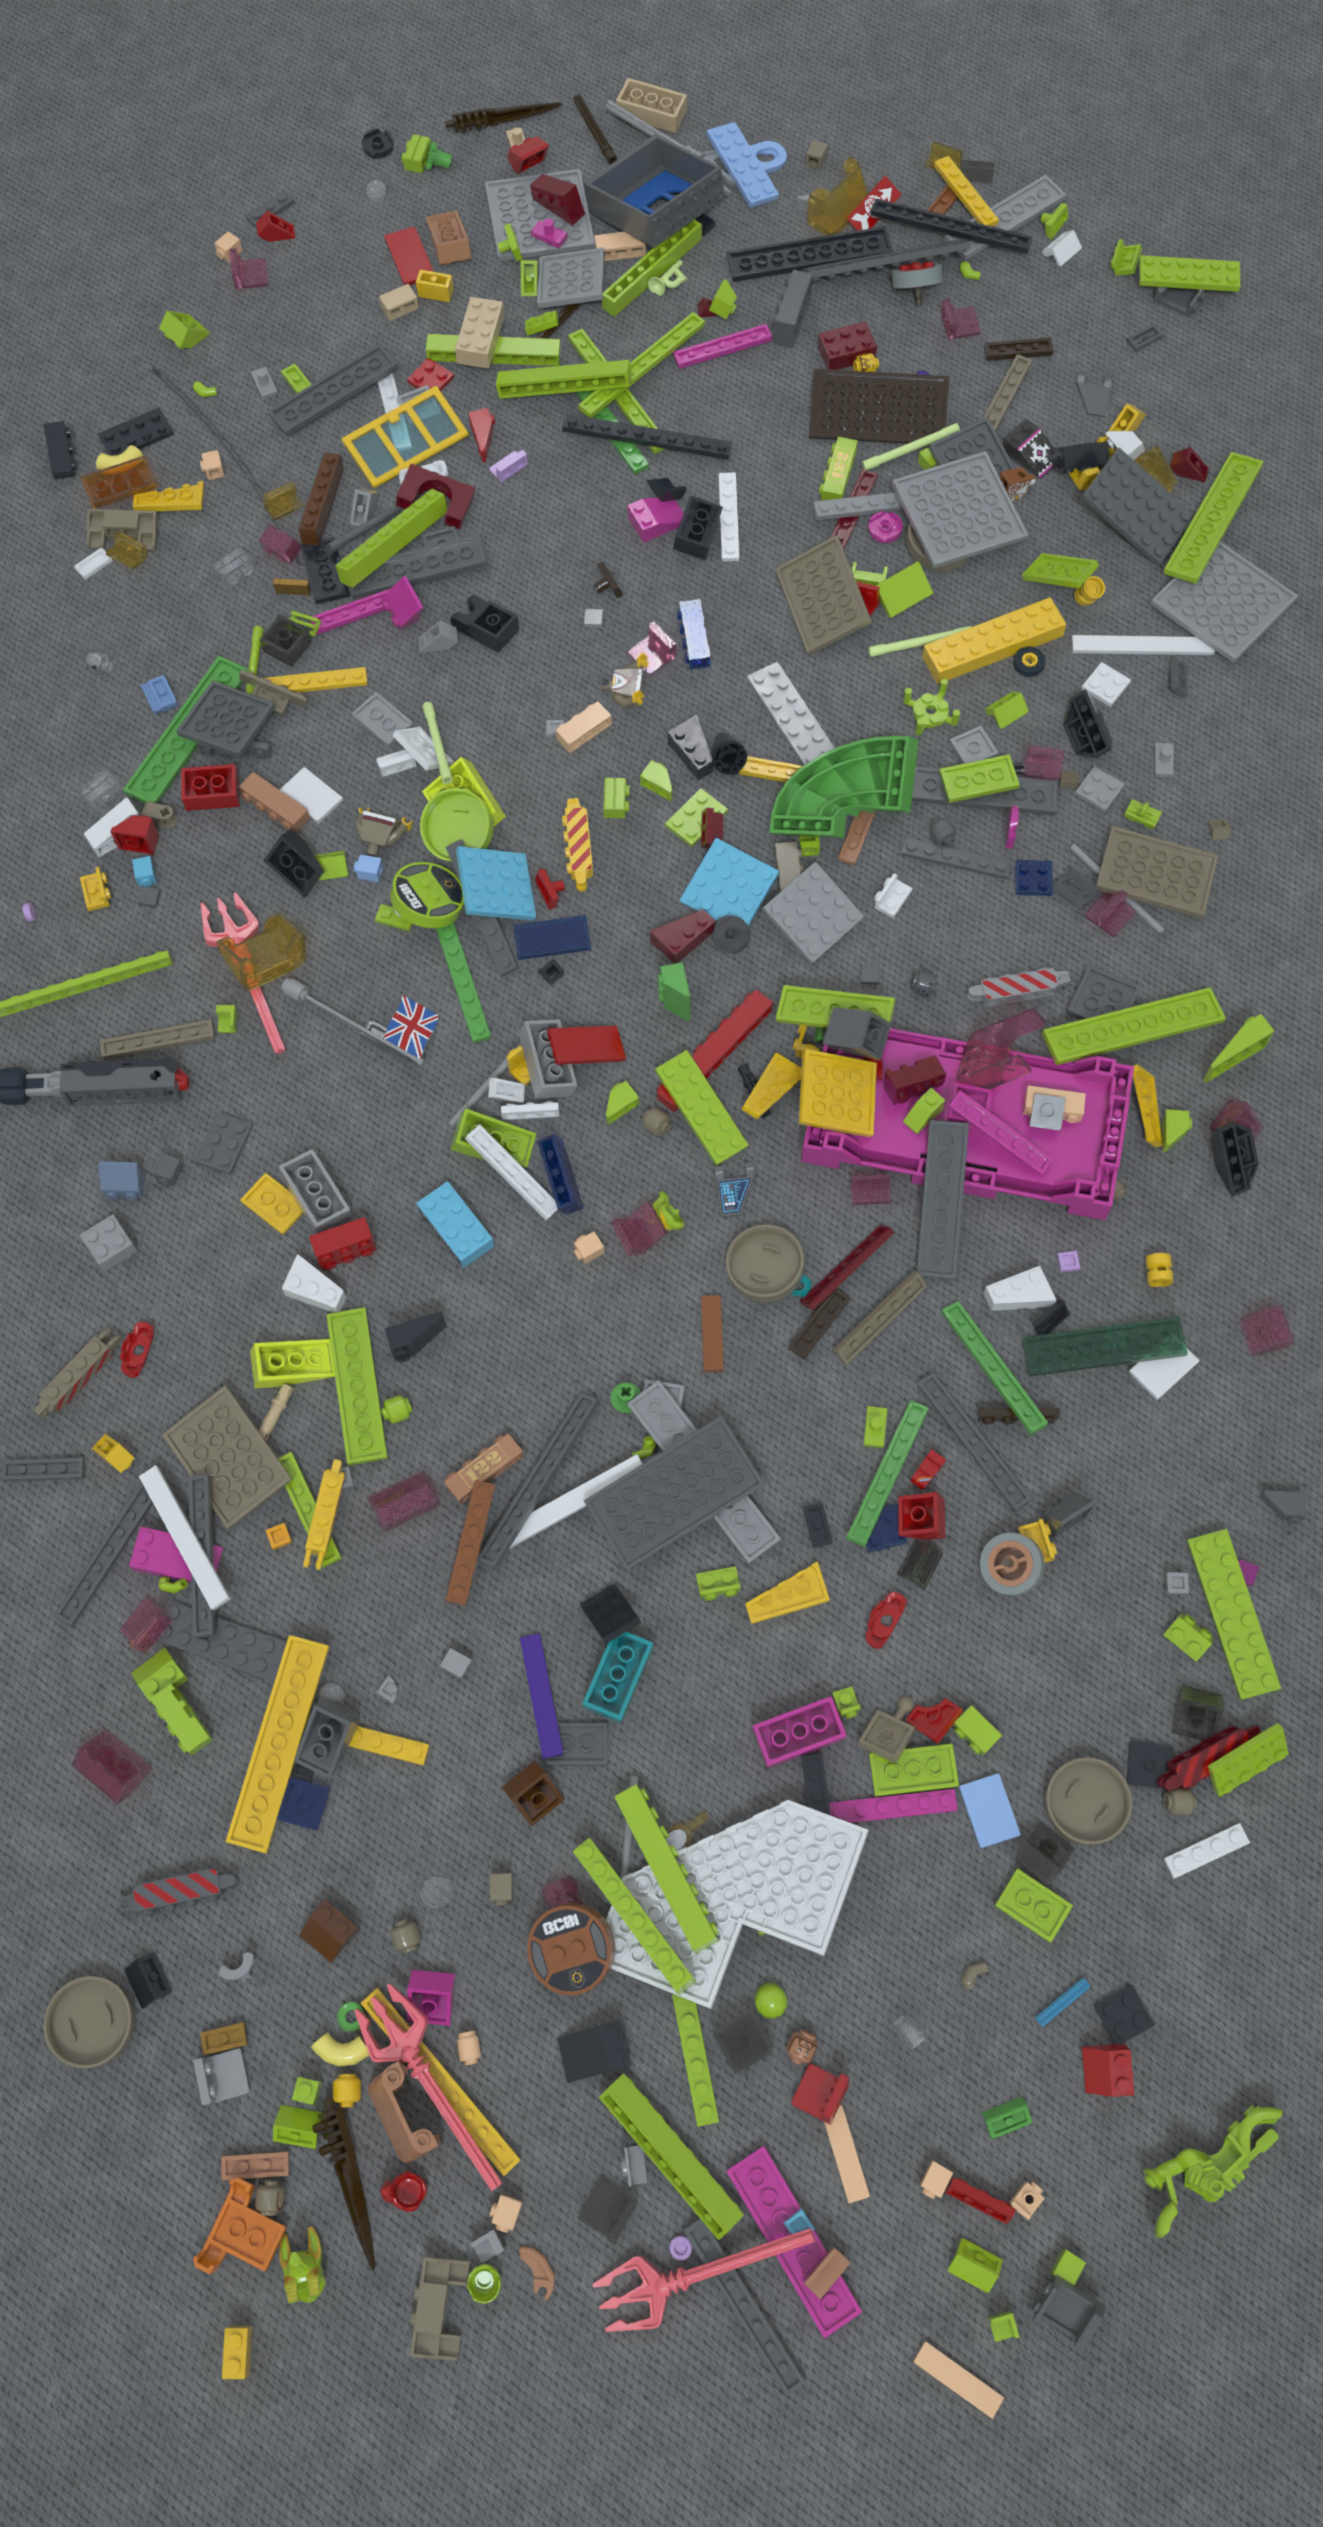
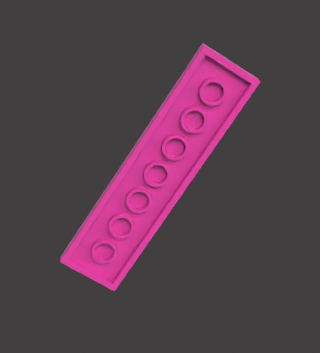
M762 2146L726 2170L767 2242L791 2235L783 2222L801 2208L767 2150ZM813 2230L815 2242L778 2254L776 2257L825 2339L861 2314L862 2310L841 2275L821 2299L803 2283L805 2278L827 2253Z

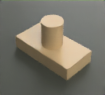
M522 128L506 131L510 148L513 145L522 144L525 140Z

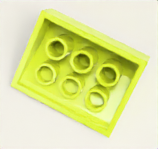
M460 757L450 766L453 778L450 784H444L440 775L422 791L429 802L432 797L443 790L450 788L466 789L478 795L486 802L493 816L494 827L506 817L473 763L463 757Z

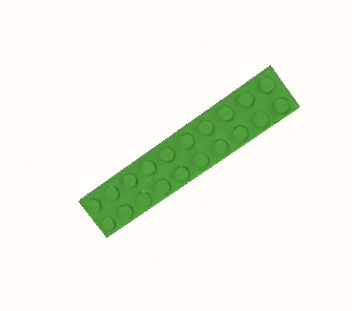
M218 656L124 787V794L143 803L149 801L158 804L181 772V768L185 766L197 749L196 742L178 736L176 730L212 680L238 690L243 684L239 680L240 671L246 672L249 669Z

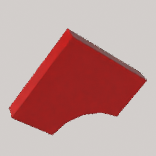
M944 1698L939 1704L932 1707L916 1705L905 1722L914 1726L915 1730L938 1744L963 1710Z

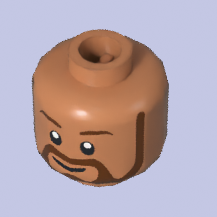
M803 2029L800 2032L795 2031L786 2047L787 2053L791 2055L789 2059L798 2065H801L802 2062L810 2063L818 2048V2043L815 2040L816 2036Z

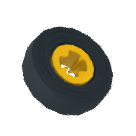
M1023 647L1015 654L1013 666L1020 675L1025 677L1037 676L1045 667V656L1038 648Z

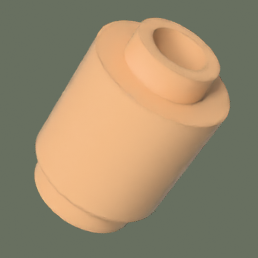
M475 2031L458 2034L457 2046L460 2062L464 2061L465 2066L478 2063L477 2059L482 2057L479 2038L476 2036Z

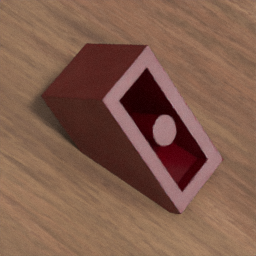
M1191 447L1173 453L1170 467L1178 476L1206 482L1209 468Z

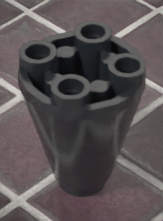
M721 732L717 734L714 740L711 757L713 766L722 774H739L747 762V751L731 735Z

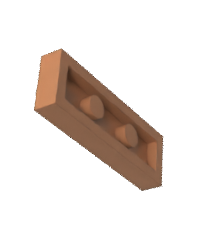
M290 2152L221 2156V2180H232L237 2177L249 2179L290 2175Z

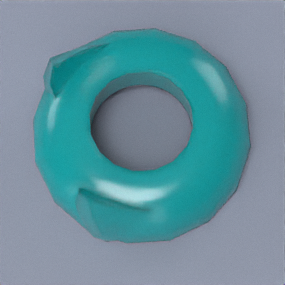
M803 1275L800 1282L804 1285V1288L802 1290L795 1289L791 1292V1295L802 1296L803 1298L808 1294L811 1289V1281L805 1275Z

